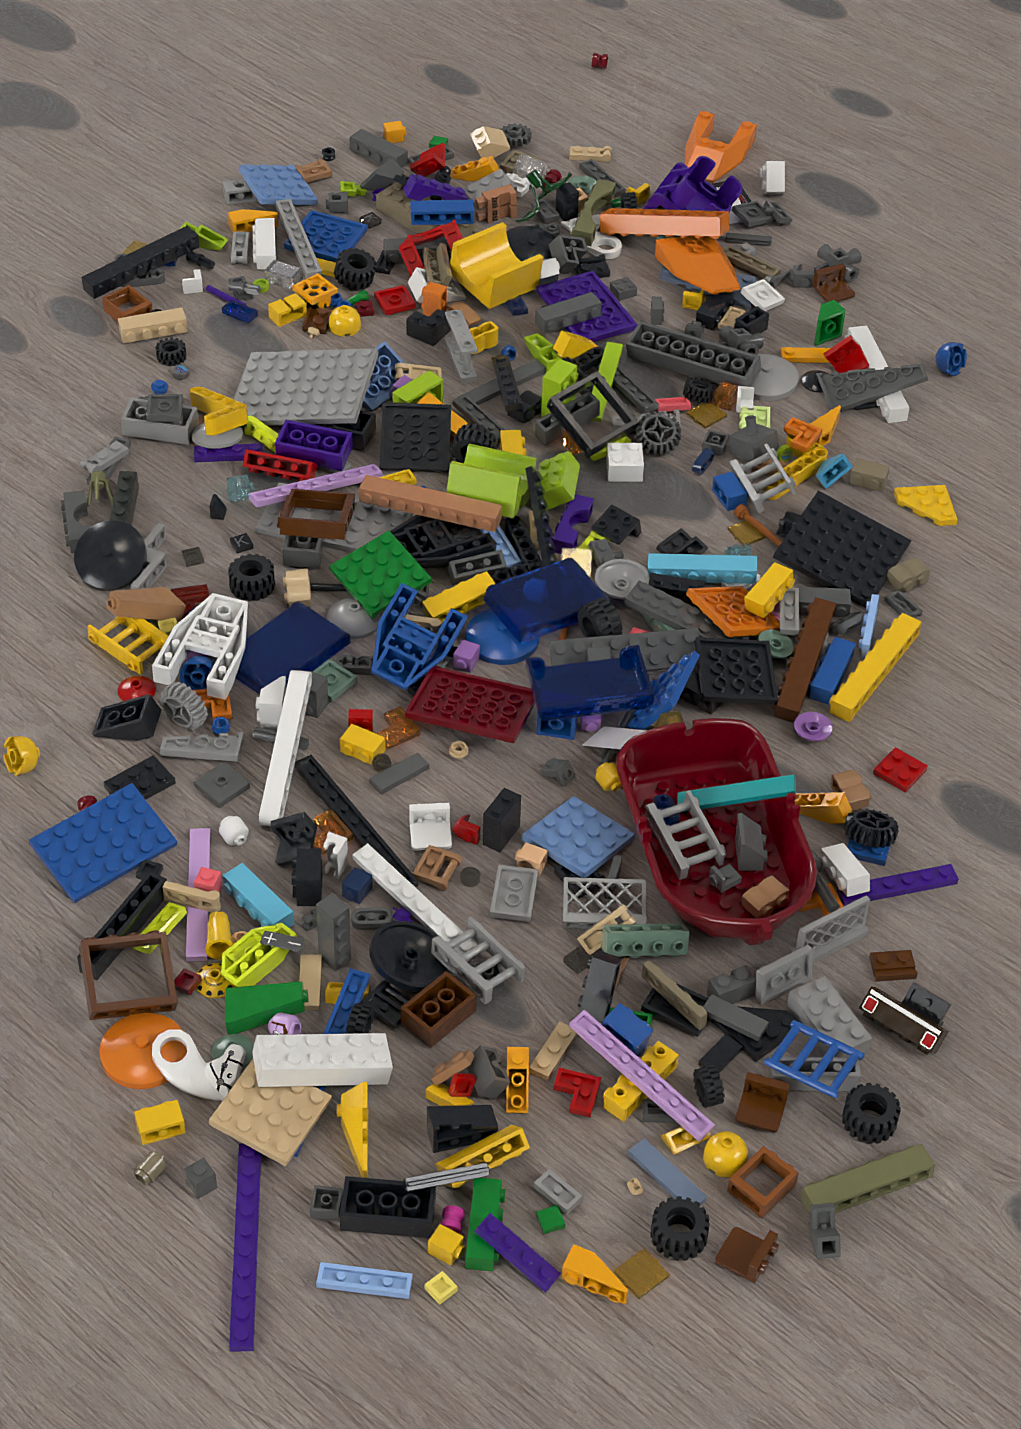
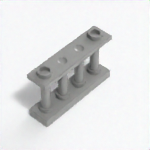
M461 310L447 311L445 316L451 328V337L445 338V345L460 383L477 382V374L471 362V353H477L478 349Z
M767 443L764 444L767 451L766 454L744 465H739L736 459L730 462L736 477L740 479L742 486L748 492L749 498L758 513L765 511L762 503L766 499L788 488L793 496L796 495L794 489L796 484L793 478L787 476L777 460L778 455L775 449H770ZM769 459L773 462L751 474H746L748 470ZM775 469L779 472L757 484L753 483V480ZM783 478L784 483L763 494L759 493V490Z
M690 790L686 791L685 800L681 804L663 810L657 809L654 803L646 806L645 816L679 880L687 878L690 866L715 857L719 866L723 865L726 856L725 847L722 844L720 845L699 807L697 797H694ZM685 810H689L693 817L672 826L666 825L663 820L665 817ZM696 825L701 832L698 836L680 842L675 841L672 837L673 833ZM705 841L710 848V851L690 858L683 857L681 853L682 849Z
M472 917L468 918L467 931L449 942L444 941L439 935L432 939L431 953L468 989L475 993L477 998L484 1004L492 1000L493 987L511 976H514L520 983L524 981V964L507 951L483 928L481 923L476 922ZM470 938L479 943L463 954H458L453 949ZM485 950L492 956V958L476 967H472L466 962ZM498 963L506 969L490 980H485L480 975Z

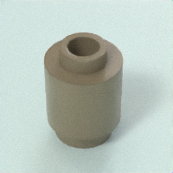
M149 1152L135 1168L134 1177L145 1186L153 1183L167 1167L165 1163L166 1158L160 1152Z

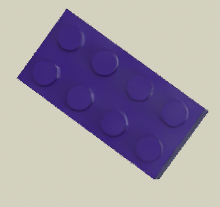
M286 419L275 442L276 455L317 463L318 467L343 471L353 448L351 432Z

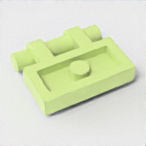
M745 406L741 408L739 413L741 419L739 422L740 429L746 427L745 417L749 415L756 416L757 424L770 428V407L753 406V410H748Z

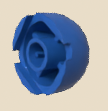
M948 342L939 348L935 359L937 367L941 372L954 376L961 373L959 370L961 367H965L967 360V351L963 349L964 345L962 343Z
M201 655L189 658L180 670L179 678L181 683L186 684L187 687L190 686L192 690L207 689L206 679L215 663L212 659Z

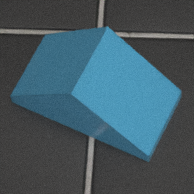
M842 453L824 460L816 473V477L824 488L827 489L853 466Z

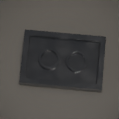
M153 755L104 781V787L110 794H113L133 783L146 800L176 784L175 777Z
M677 984L698 1005L704 1006L709 999ZM652 988L641 1005V1011L652 1014L653 1017L696 1037L703 1030V1028L701 1030L697 1029L654 988Z

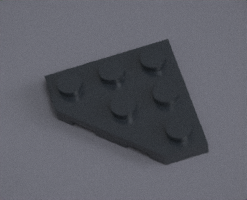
M737 1006L769 1022L759 1041H756L711 1019V1022L724 1034L743 1046L742 1050L754 1062H757L780 1045L792 1028L790 1025L793 1020L800 1022L787 1010Z

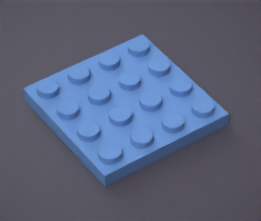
M239 165L238 171L260 204H276V201L291 199L293 205H317V197L298 173L295 166Z
M573 796L524 832L522 840L548 850V857L581 878H586L634 841L635 833Z

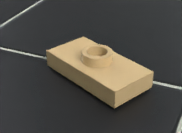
M730 306L718 323V329H722L724 326H731L734 329L735 319L745 314V310Z

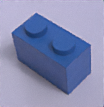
M733 472L713 477L712 490L727 511L736 509L740 504L746 506L749 497L748 492Z

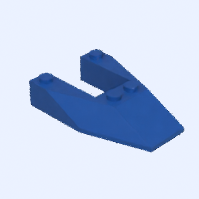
M401 583L378 622L371 673L406 690L447 656L461 633L468 616L451 608L439 631L435 634L405 618L414 603L418 591Z

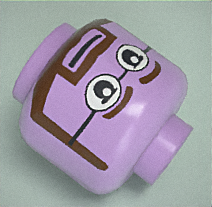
M279 1012L270 1019L268 1029L270 1035H296L301 1033V1023L296 1016Z

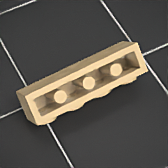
M182 307L118 318L119 333L123 343L188 332L187 319Z

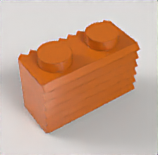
M430 281L423 287L421 292L424 299L421 305L423 314L430 316L438 308L447 312V286Z

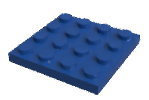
M311 210L301 222L316 258L336 262L339 253L344 249H354L368 230V225L314 210ZM288 238L284 243V249L295 252Z
M696 651L691 652L689 655L685 654L679 663H673L667 672L663 671L656 681L653 679L648 684V691L640 700L642 702L641 705L634 711L635 717L627 725L629 729L645 730L675 707L700 656Z

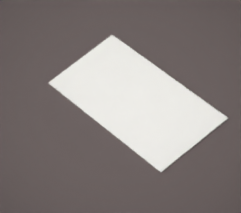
M604 726L582 745L621 749L630 738L647 730Z

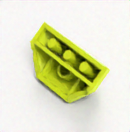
M283 923L250 930L222 953L221 975L236 987L256 985L281 964L289 952L288 949L261 944L260 941L264 931L297 937V934Z

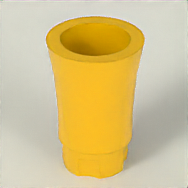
M215 911L209 915L207 923L205 953L210 958L222 959V953L233 945L228 915L225 912Z

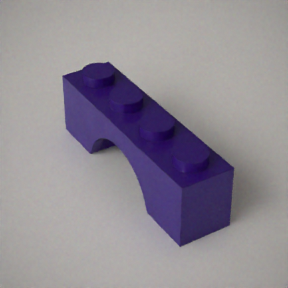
M411 174L403 188L407 198L416 201H422L431 195L441 196L443 200H468L464 189L452 187L447 183H440L435 179L430 180L422 175Z
M575 494L574 500L567 502L566 511H563L561 514V522L557 523L555 534L551 536L555 545L554 553L571 556L578 546V532L572 527L580 523H588L593 512L594 498Z

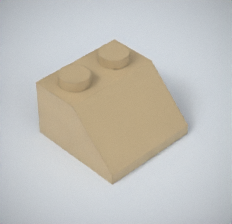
M483 126L470 133L481 158L489 156L495 158L511 149L503 130Z

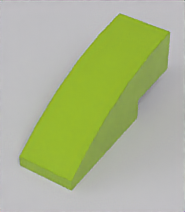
M185 221L181 228L188 226L198 234L199 248L222 250L229 240L202 224L197 228Z
M539 333L524 337V342L536 360L546 367V372L559 359H562V357L554 352V345Z

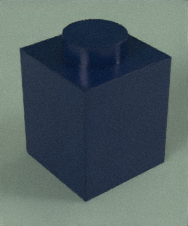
M354 867L342 882V896L349 901L360 904L373 888L372 875Z

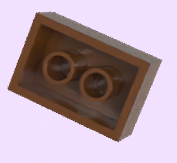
M446 971L401 1007V1024L431 1048L476 1011L477 995Z

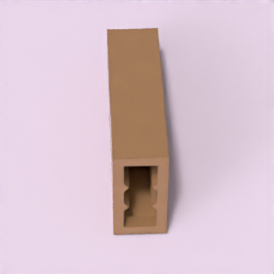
M167 587L110 591L106 607L117 617L154 620L176 618V621H181L186 605Z

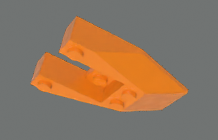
M701 111L695 120L685 146V165L691 167L699 156L709 157L716 163V166L705 180L714 183L742 163L755 141L757 124L743 121L731 142L726 144L722 141L708 139L714 129L715 114Z

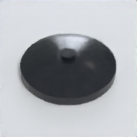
M517 226L506 231L509 245L520 261L538 254L544 257L543 260L552 258L549 244L555 237L549 232L534 226Z
M117 520L103 521L90 527L80 537L74 552V563L80 577L89 586L102 591H115L130 585L139 577L147 560L146 544L140 533L130 524Z
M409 921L390 922L380 927L371 940L369 955L374 968L387 982L400 989L421 992L444 972L450 973L431 953L432 939L438 935L425 926Z

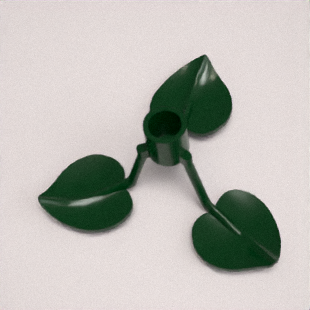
M536 169L529 173L526 178L531 183L529 186L532 189L536 206L522 219L516 220V222L532 218L541 209L538 200L545 197L547 193L561 187L572 176V173L569 172L567 177L554 184H550L543 176H540ZM534 187L536 189L541 187L543 190L538 198Z

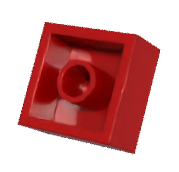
M349 709L348 727L354 724L373 732V709Z

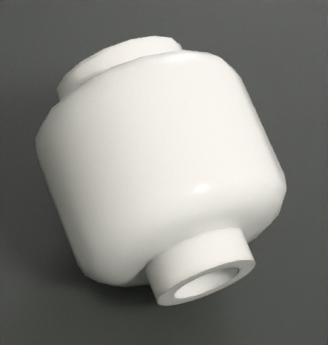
M228 816L221 821L219 833L228 845L239 846L246 841L249 829L240 817Z

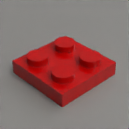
M404 285L374 292V298L385 315H392L416 308L415 301Z
M895 747L874 768L873 774L906 793L927 771L928 765Z

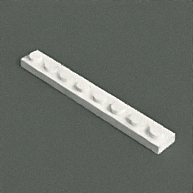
M368 843L352 855V859L364 871L371 874L372 878L422 925L439 935L444 941L449 942L464 933ZM469 939L453 949L458 954H463L477 946V944L472 939Z

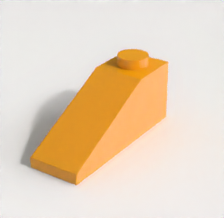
M245 209L227 212L228 226L232 233L253 232L252 225H256L255 219L274 218L275 227H279L277 212Z

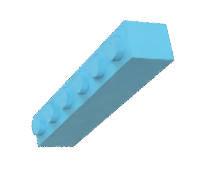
M649 553L648 574L649 579L651 573L705 581V583L752 584L757 582V556Z

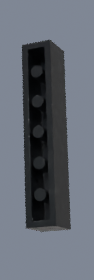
M149 871L94 937L99 939L109 935H117L119 937L126 936L129 933H137L163 902V885L167 879ZM124 948L90 951L93 979L98 980ZM79 954V955L77 956L78 966H79V971H80V973L83 974V972H82V966H81V959H80V954Z

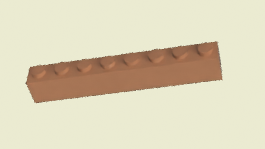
M369 475L365 476L359 487V502L496 532L502 519V505Z

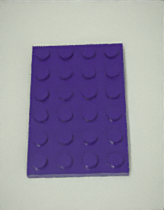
M594 271L557 280L554 283L536 286V292L547 306L590 292L602 302L601 316L565 327L569 333L580 335L596 342L634 331L638 325Z

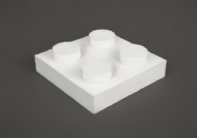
M764 279L743 287L740 292L755 307L758 306L764 311L783 304L785 300Z

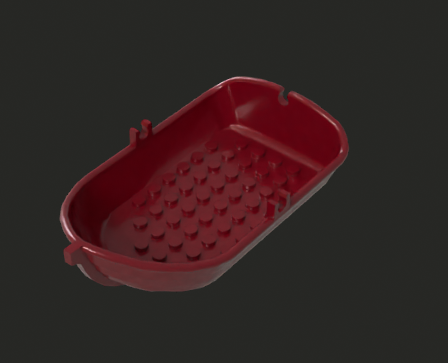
M730 718L693 720V727L686 730L684 722H677L633 736L623 745L618 753L616 769L652 876L661 895L667 900L679 918L689 926L709 935L741 938L750 946L763 944L765 940H771L773 930L778 929L789 918L794 916L810 899L817 878L815 859L799 822L800 805H795V793H788L785 797L701 809L720 845L722 844L725 847L726 856L723 865L720 866L715 857L690 866L687 878L681 880L677 877L645 816L648 804L654 803L657 809L660 810L677 805L678 792L780 777L781 774L766 739L750 723ZM689 811L670 815L663 818L666 825L672 826L693 817ZM738 813L744 814L760 825L761 833L765 834L766 844L763 846V850H767V862H764L763 870L738 871L735 843ZM696 825L673 833L672 837L675 841L680 842L698 836L701 832ZM705 841L682 849L681 853L683 857L690 858L710 851V848ZM730 864L742 877L741 883L721 893L717 887L710 883V867L715 866L719 870ZM773 876L789 890V901L784 907L773 910L770 916L755 918L741 905L742 895L752 887L758 886L767 877Z

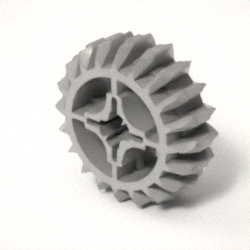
M173 682L160 693V705L163 707L162 710L166 712V716L177 725L185 727L186 730L199 728L207 719L208 713L206 711L208 709L204 706L205 702L200 699L201 696H198L196 691L194 692L190 686L187 687L184 683Z

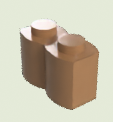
M852 769L832 775L830 785L833 792H844L852 810L868 807L871 793L863 785L860 774H857Z
M770 876L759 883L758 886L752 887L742 895L741 905L755 918H765L770 916L773 910L779 907L782 908L788 903L789 890L775 877Z

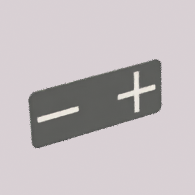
M264 931L260 943L299 952L303 946L304 939Z

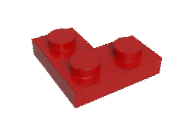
M559 1068L553 1090L573 1094L569 1113L591 1118L601 1084V1077Z

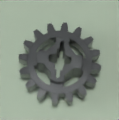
M514 123L503 126L500 129L503 130L510 147L512 145L523 147V144L527 145L528 142H531L532 132L526 125L522 126V124L516 125Z

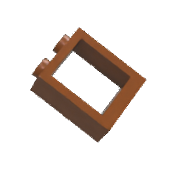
M130 285L102 297L104 311L117 322L118 318L146 314L153 310L152 303ZM129 301L135 305V307L124 312L118 308Z
M763 1146L729 1179L727 1192L759 1217L763 1218L796 1186L798 1172L792 1165L781 1160L774 1151L768 1150ZM761 1162L784 1179L767 1197L744 1181Z

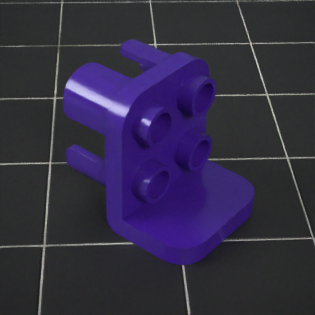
M699 156L691 167H687L681 162L676 163L643 209H656L661 205L668 210L729 211L730 213L733 203L740 196L743 188L738 179L734 176H729L719 190H717L705 180L716 166V163L709 157Z

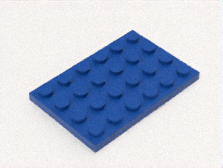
M133 783L29 839V844L72 902L76 903L138 868L144 860L150 861L177 845V840Z

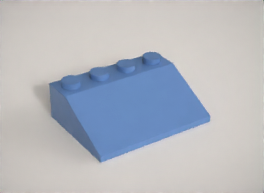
M386 341L375 347L379 354L362 404L363 407L371 412L382 405V402L392 398L389 396V393L396 382L395 375L397 372L395 371V364L404 363Z

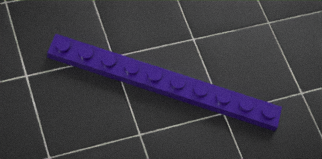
M239 1143L229 1339L230 1352L254 1351L262 1153L244 1143Z

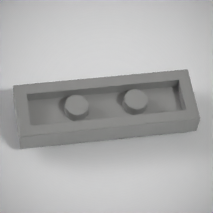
M799 588L788 589L780 601V634L798 635Z

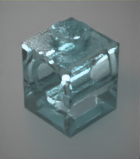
M248 475L227 478V491L230 501L236 502L249 499V494L254 491L253 482L249 481Z

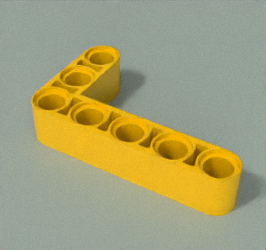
M192 387L189 389L191 406L208 413L204 416L205 433L207 435H218L248 423L246 404L204 387Z
M787 433L786 445L791 447V442L796 436ZM817 442L813 444L807 453L792 448L793 455L798 459L783 469L789 478H793L796 487L815 475L823 461L827 460V449ZM783 478L766 486L764 493L784 483ZM788 488L768 499L776 500L790 490Z

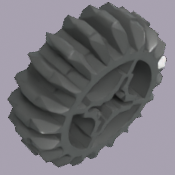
M655 411L653 415L648 413L647 417L643 416L635 430V438L638 439L637 443H642V450L647 449V454L652 451L654 456L656 453L662 456L663 452L669 454L670 450L674 451L675 447L679 445V440H681L680 424L675 422V417L670 418L669 413L665 416L663 411L660 414H657ZM654 425L653 428L646 430L649 426ZM668 437H671L669 440L662 442L664 439H668Z

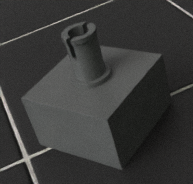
M754 415L745 417L746 427L729 435L731 454L749 461L767 453L764 446L766 443L770 449L774 448L775 451L779 449L777 430L757 424L756 416Z

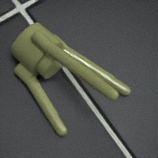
M102 471L92 472L91 480L89 481L87 506H90L93 488H95V501H98L99 489H103L104 486H106L110 502L113 505L114 498L109 486V479H106L105 473Z

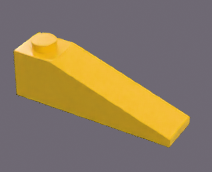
M362 1082L341 1095V1104H337V1117H341V1126L361 1178H368L367 1082Z

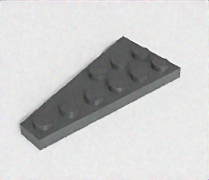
M922 364L903 365L900 368L892 369L891 367H884L881 370H875V368L849 370L847 373H838L836 371L824 375L816 373L829 409H834L840 405V412L928 381Z

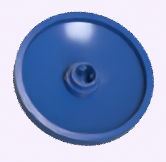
M497 607L484 610L475 615L466 627V641L480 645L479 659L491 664L510 665L522 662L533 655L539 645L540 631L537 623L528 614L513 608Z

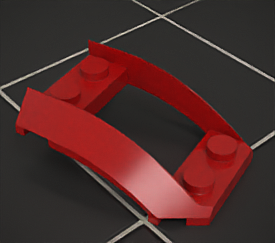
M455 220L422 233L407 235L405 241L399 246V251L410 277L416 267L425 269L415 246L445 236L452 252L453 243L463 239Z

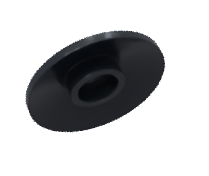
M821 370L806 372L801 379L802 385L809 391L823 393L816 373H822V375L829 373Z

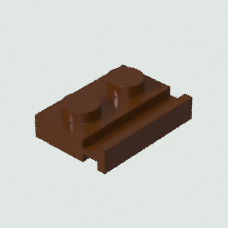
M309 307L302 331L305 332V330H308V327L318 329L320 334H326L329 326V315L333 310L326 308L312 309V307Z
M911 950L870 953L869 959L873 974L875 975V982L917 978L918 973L915 970L916 966Z

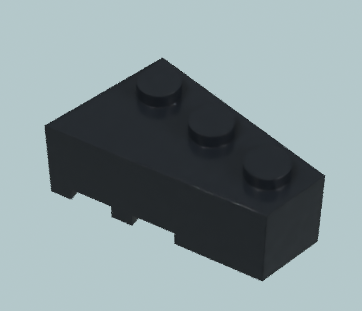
M492 1105L427 1106V1134L433 1153L473 1145L498 1132V1124Z

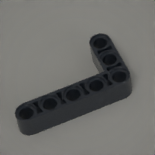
M517 515L514 518L507 517L505 521V535L522 561V564L498 569L494 572L493 581L498 587V593L521 590L524 588L525 583L532 579L544 582L542 560L521 518Z

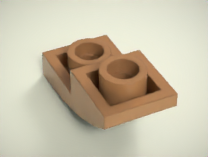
M460 301L446 307L449 311L461 310L468 328L479 324L482 320L475 311Z

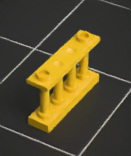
M116 616L115 619L99 630L91 624L87 626L88 638L93 644H97L139 675L143 674L142 662L157 651H161L169 637L142 618ZM119 624L127 627L112 639L105 635ZM132 633L140 636L125 648L118 644ZM144 642H149L153 645L138 657L131 653Z

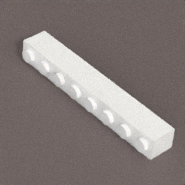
M867 325L848 328L845 338L851 335L861 345L869 363L867 369L875 368V370H881L884 367H888ZM901 390L876 399L877 406H880L882 416L886 418L888 423L907 421L909 406Z

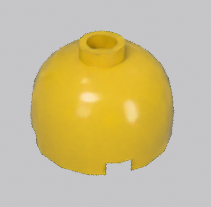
M346 305L333 309L329 315L330 331L341 337H345V334L352 336L358 333L361 329V318L357 310Z
M8 737L4 743V748L7 747L4 761L10 773L14 772L15 776L29 773L37 765L38 758L40 757L39 748L28 737Z
M722 1131L714 1134L709 1138L704 1147V1164L708 1170L710 1168L719 1177H732L748 1160V1148L745 1141L733 1132Z

